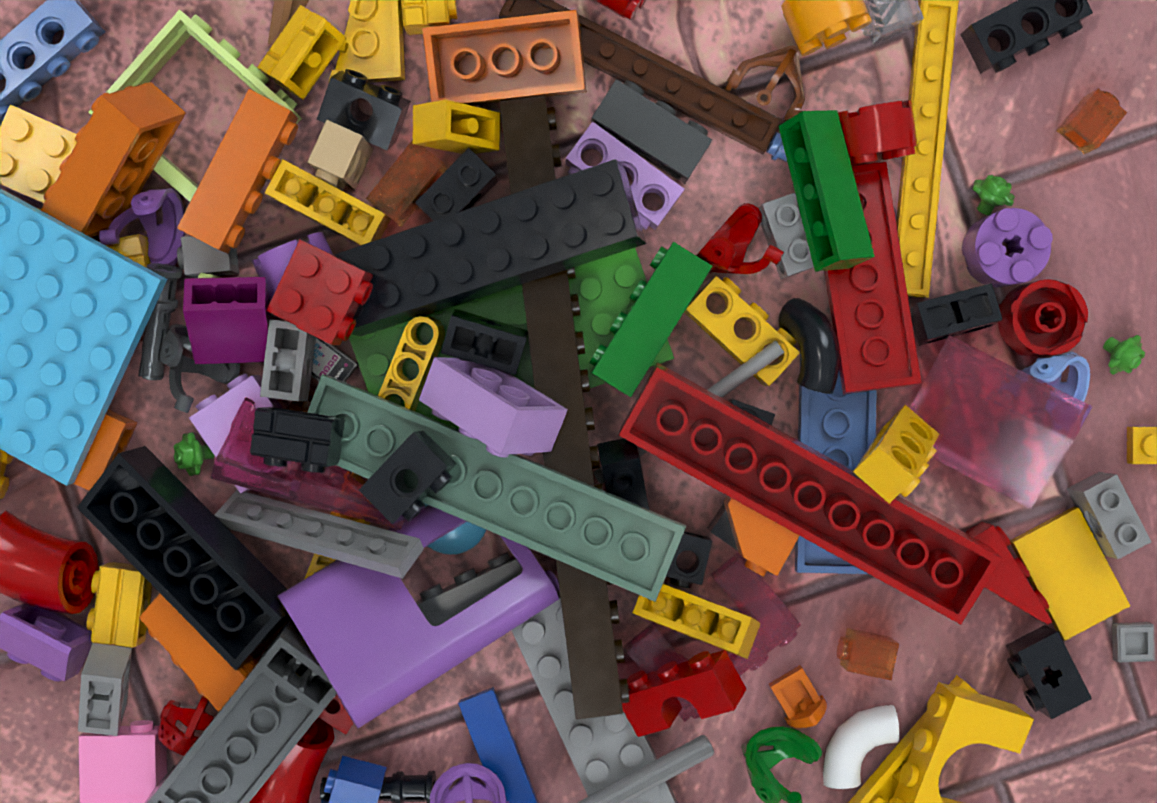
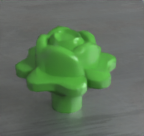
M988 175L985 180L974 181L972 189L981 199L977 207L979 212L990 215L995 206L1013 205L1015 196L1010 193L1012 185L1007 183L1004 178Z
M1139 335L1119 342L1114 337H1110L1104 343L1103 349L1111 354L1108 364L1111 374L1114 375L1118 371L1131 373L1133 369L1141 364V359L1145 357V352L1141 349L1142 343L1140 342L1141 337Z
M193 432L183 434L182 441L173 446L175 463L178 464L179 469H186L189 476L199 475L204 460L213 459L215 456L207 444L202 445L195 439Z

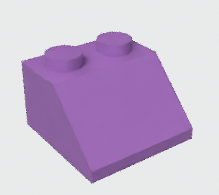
M21 604L1 613L0 648L8 652L7 656L11 660L22 664L30 663L41 669L40 672L43 676L54 681H67L79 673L93 643L91 641L92 631L87 630L86 627L57 612L27 604Z

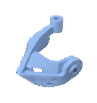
M1071 351L1052 357L1037 358L1033 365L1019 371L1012 377L1009 383L999 384V397L1015 399L1018 395V389L1030 378L1039 383H1046L1048 399L1043 410L1044 422L1051 429H1063L1072 423L1083 406L1089 388L1090 367L1085 358ZM1069 365L1067 382H1061L1062 372Z

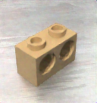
M326 120L307 163L316 170L315 176L341 191H343L345 186L355 190L373 152V148L362 135Z

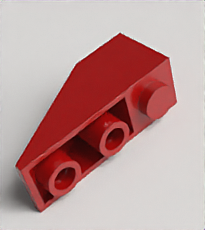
M980 522L967 530L966 534L990 546L1002 558L984 589L1047 625L1050 624L1052 620L1046 612L1050 608L1049 604L1040 591L1037 589L1033 591L1027 581V578L1030 577L1028 569L1019 558L1014 559L1007 548L1011 543L1005 532L999 526L994 527V525Z

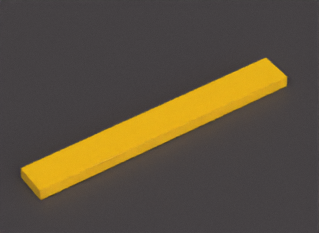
M918 0L908 100H912L918 146L915 147V154L902 157L896 217L908 297L929 298L959 0Z

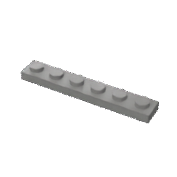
M238 490L232 494L214 515L227 529L402 579L424 550L420 538L247 492L240 494Z

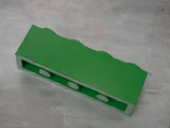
M802 111L779 125V130L814 270L818 272L848 269L875 256L838 111Z
M675 242L670 245L668 250L662 246L660 247L649 265L655 269L648 282L640 279L629 297L635 301L628 314L622 311L619 313L609 331L615 334L607 347L600 344L589 361L590 364L595 366L591 374L628 397H631L713 267Z

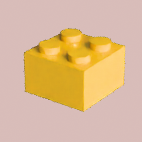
M10 104L0 126V184L44 204L46 201L44 194L57 181L61 173L59 170L60 164L72 153L77 143L75 141L77 134Z

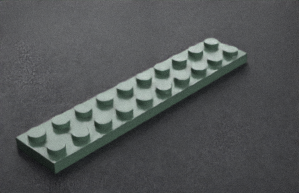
M321 375L308 413L344 418L340 460L337 466L369 479L413 432L424 431L457 464L449 472L453 476L450 482L437 494L431 490L422 500L423 503L656 602L687 525L520 455L509 454L505 458L493 455L486 450L487 445L478 439L461 434L458 429L329 375ZM407 469L404 474V483L411 490L417 488L418 476L414 471Z

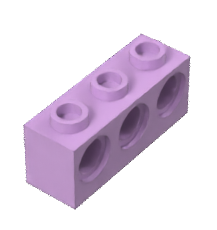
M592 121L566 157V165L570 167L567 173L570 175L593 167L586 165L581 159L582 153L588 149H596L601 153L603 159L599 164L616 159L632 177L633 183L630 187L642 228L646 230L650 226L656 230L681 196L684 188ZM647 193H656L662 199V208L657 211L646 209L642 203V197Z

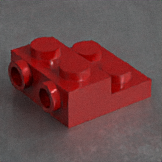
M299 239L266 311L331 345L340 346L342 340L347 341L354 331L356 320L353 317L359 304L364 305L371 295L373 284L370 281L373 274Z

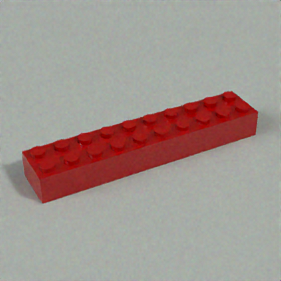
M658 362L620 427V437L960 625L1002 560L990 546L900 496H897L889 504L860 479L853 470Z

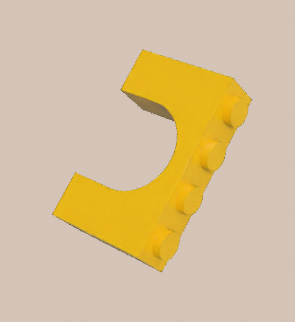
M938 682L934 694L928 700L927 712L921 727L914 735L913 747L908 760L901 768L900 780L895 793L888 803H963L940 796L939 776L948 758L957 750L967 745L978 743L1020 754L1034 719L1015 704Z

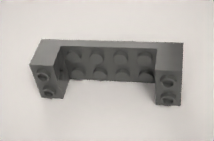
M291 618L266 648L256 666L178 764L171 767L145 803H249L337 694Z

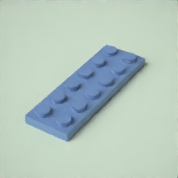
M800 350V367H801L802 357H801V350ZM838 372L837 383L832 394L813 391L799 385L798 441L854 471L876 437L877 390L843 394L840 372ZM799 536L795 543V571L797 573L868 574Z

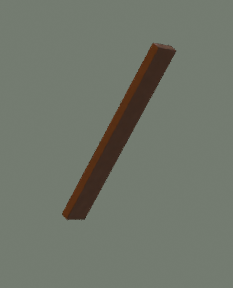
M506 0L499 13V19L570 11V9L552 0ZM579 15L584 63L623 83L626 80L631 81L643 89L644 94L668 104L673 109L762 155L765 153L782 119Z

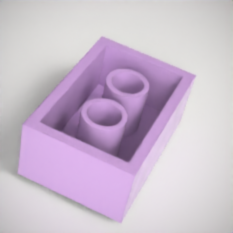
M434 357L419 398L421 402L432 408L434 416L451 421L459 427L458 431L461 434L478 439L487 445L486 450L504 458L508 457L509 454L532 456L534 453L551 452L568 410L510 373L459 358Z

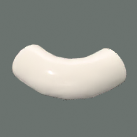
M894 705L878 706L859 711L837 728L826 747L823 768V782L826 787L835 789L858 787L861 785V764L866 754L876 746L898 743L899 722Z

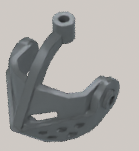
M180 324L170 326L161 344L159 361L170 367V390L173 397L177 400L174 408L188 413L194 398L187 395L183 390L181 372L200 373L215 381L228 384L238 377L240 363L195 364L193 359L182 354L183 348L192 352L187 327Z

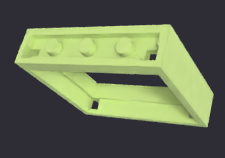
M180 9L106 91V93L110 94L124 90L128 86L134 87L150 82L185 41L192 36L253 91L291 110L298 117L296 124L302 119L293 110L298 104L283 90L280 89L275 94L265 85L269 78L256 66L251 64L248 68L244 67L237 60L241 54L223 38L218 44L208 35L213 29L196 14L190 19ZM162 154L153 170L190 202L198 185Z

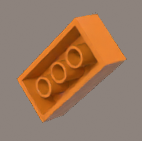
M577 10L422 28L431 102L446 99L472 106L542 95L551 97L587 92L580 22Z
M152 82L134 87L128 86L124 90L110 94L104 93L95 100L91 108L93 114L88 123L77 133L75 137L77 143L72 153L60 164L59 170L61 173L57 181L44 194L46 201L41 211L92 238L99 235L100 230H108L111 222L118 215L132 207L131 200L133 195L141 192L186 114L183 109Z

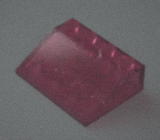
M949 335L909 408L939 433L933 445L937 450L932 457L933 459L1031 509L1072 445L1093 406Z

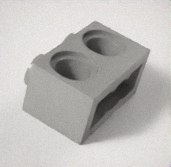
M792 193L758 207L762 213L761 226L768 246L771 244L785 252L779 264L775 265L780 280L814 268L796 194Z
M92 643L81 673L78 732L118 735L128 701L132 648Z

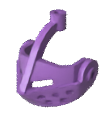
M174 188L152 189L133 195L131 200L132 208L118 215L111 222L108 230L99 231V238L102 244H119L121 230L129 222L139 218L147 232L150 262L175 265L178 262L177 249L182 247L181 237H185V232L177 229L185 213L180 194ZM162 206L163 223L157 224L156 211Z
M463 763L451 767L438 778L430 793V803H456L460 801L473 803L474 799L489 800L493 803H509V801H506L503 784L497 775L490 769L474 763ZM473 777L479 778V779L482 780L486 785L480 783L479 781H477V780L474 779ZM461 778V779L449 790V787L453 784V782H454L456 779Z

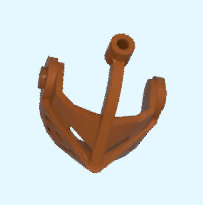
M794 45L743 61L737 70L733 69L726 81L728 84L725 90L730 92L732 88L737 89L744 76L751 69L758 66L777 67L765 90L758 92L756 96L757 102L762 106H766L771 102V93L785 72L793 84L794 98L783 119L787 121L802 112L801 108L804 104L805 96L798 49Z

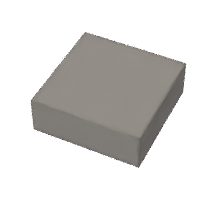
M1150 622L1112 623L1113 660L1116 662L1155 661L1154 624Z

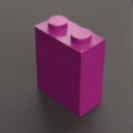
M266 277L184 279L183 313L195 364L264 362L269 320L271 319V314L266 311L269 306Z

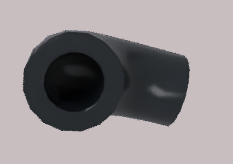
M792 298L782 307L779 314V327L794 337L800 346L802 360L797 383L813 391L832 394L837 383L840 365L837 335L823 312L805 300Z

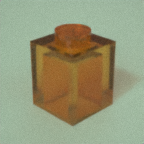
M1098 88L1082 98L1056 131L1083 154L1099 148L1128 112L1119 106L1120 102L1113 94L1101 91Z
M847 628L846 636L841 637L838 642L837 659H840V665L848 672L892 681L899 643L889 636Z

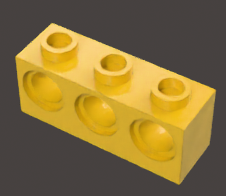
M282 159L265 191V194L360 246L381 239L391 220L381 211Z
M715 276L690 302L684 313L740 365L763 350L765 345L771 344L776 340L785 353L779 356L778 361L774 365L768 364L753 375L763 386H770L800 354L793 347L797 341L783 328L780 327L776 331L767 323L766 320L769 318V315L754 302L748 305L738 295L742 291L733 281L727 277L721 280L718 276ZM716 293L723 297L725 308L722 313L714 314L707 309L706 299L709 294ZM740 318L748 320L752 325V334L746 340L738 338L734 332V324Z
M904 405L880 429L853 472L889 504L899 494L907 497L920 483L921 479L919 477L928 468L929 464L927 462L936 453L937 450L933 445L939 433L907 405Z
M665 584L662 585L656 602L639 595L632 612L648 621L722 650L725 649L745 659H748L761 624L750 616Z

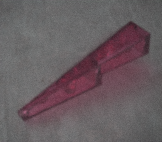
M247 397L244 398L232 421L230 432L215 459L211 479L401 530L405 519L391 524L359 491L363 485L352 478L351 471L334 465L325 467L324 473L307 472L301 470V463L288 461L286 467L269 466L263 464L264 457L251 455L250 448L252 434L254 433L253 425L256 408L253 400Z

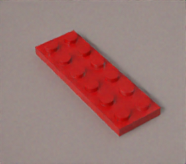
M887 162L852 166L875 257L848 269L824 271L832 326L838 339L840 352L839 372L843 394L915 386L922 383Z

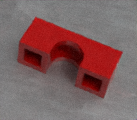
M725 649L711 654L709 651H703L694 655L689 661L679 664L676 661H671L662 665L656 671L650 673L638 671L627 678L630 702L622 703V707L636 735L641 737L671 727L683 708L677 697L689 701L695 707L700 718L705 719L734 711L747 689Z

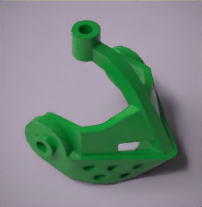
M770 727L760 730L742 744L741 748L751 785L764 803H779L781 799L787 803H803L801 794L796 791L790 792L778 782L770 769L783 759L792 757L808 764L817 762L822 756V750L814 739L793 728ZM773 745L771 750L758 751L761 746Z

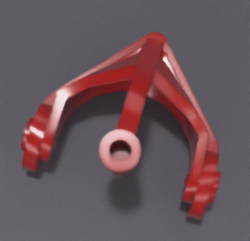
M744 203L735 210L696 256L713 266L709 271L710 274L712 272L754 274L767 268L770 262L778 265L785 252L770 244L761 259L754 262H743L747 248L752 242L759 225L762 223V213L759 208L753 204Z
M202 696L196 709L181 708L180 702L170 700L164 706L160 715L161 720L157 733L160 742L171 751L184 756L198 738L194 736L195 731H204L214 718L205 711L209 700ZM177 720L187 726L185 733L176 726Z

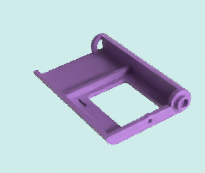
M428 505L412 521L408 522L404 519L388 530L420 538L424 548L467 521ZM500 536L520 564L522 573L439 626L430 625L399 577L339 560L334 561L277 597L358 729L559 600L557 593L560 590L559 582L550 570L546 572L543 570L528 547Z

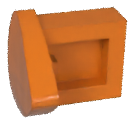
M800 665L768 684L787 716L784 719L789 726L794 728L812 727L817 725L824 716L827 702L823 695L819 696Z

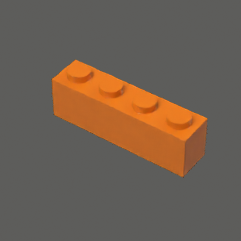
M248 89L177 229L229 254L231 248H237L245 234V228L242 227L249 213L254 214L259 208L263 199V194L260 192L266 180L273 178L281 163L278 157L284 145L289 146L297 134L299 126L296 122L298 117L291 110Z
M161 594L154 599L139 617L148 628V633L151 637L161 643L171 655L173 663L180 669H183L195 684L198 693L206 697L218 712L258 663L254 659L238 670H235Z

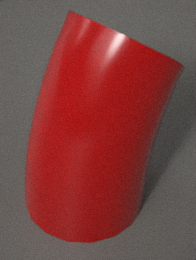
M7 510L0 515V594L21 603L54 612L76 614L81 613L88 607L95 595L91 591L92 578L95 571H99L98 558L93 547L85 541L71 540L44 532L20 520Z
M317 718L249 803H309L320 766L335 739L333 727Z

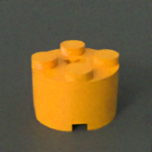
M785 0L781 5L783 16L802 56L817 51L823 46V43L826 49L835 47L847 39L845 36L847 31L855 32L872 23L863 0Z

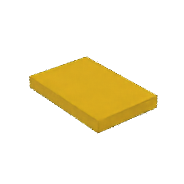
M1074 506L1010 540L1017 557L1029 571L1030 577L1028 578L1034 590L1040 591L1048 602L1050 608L1046 612L1062 640L1066 641L1130 607L1079 507Z

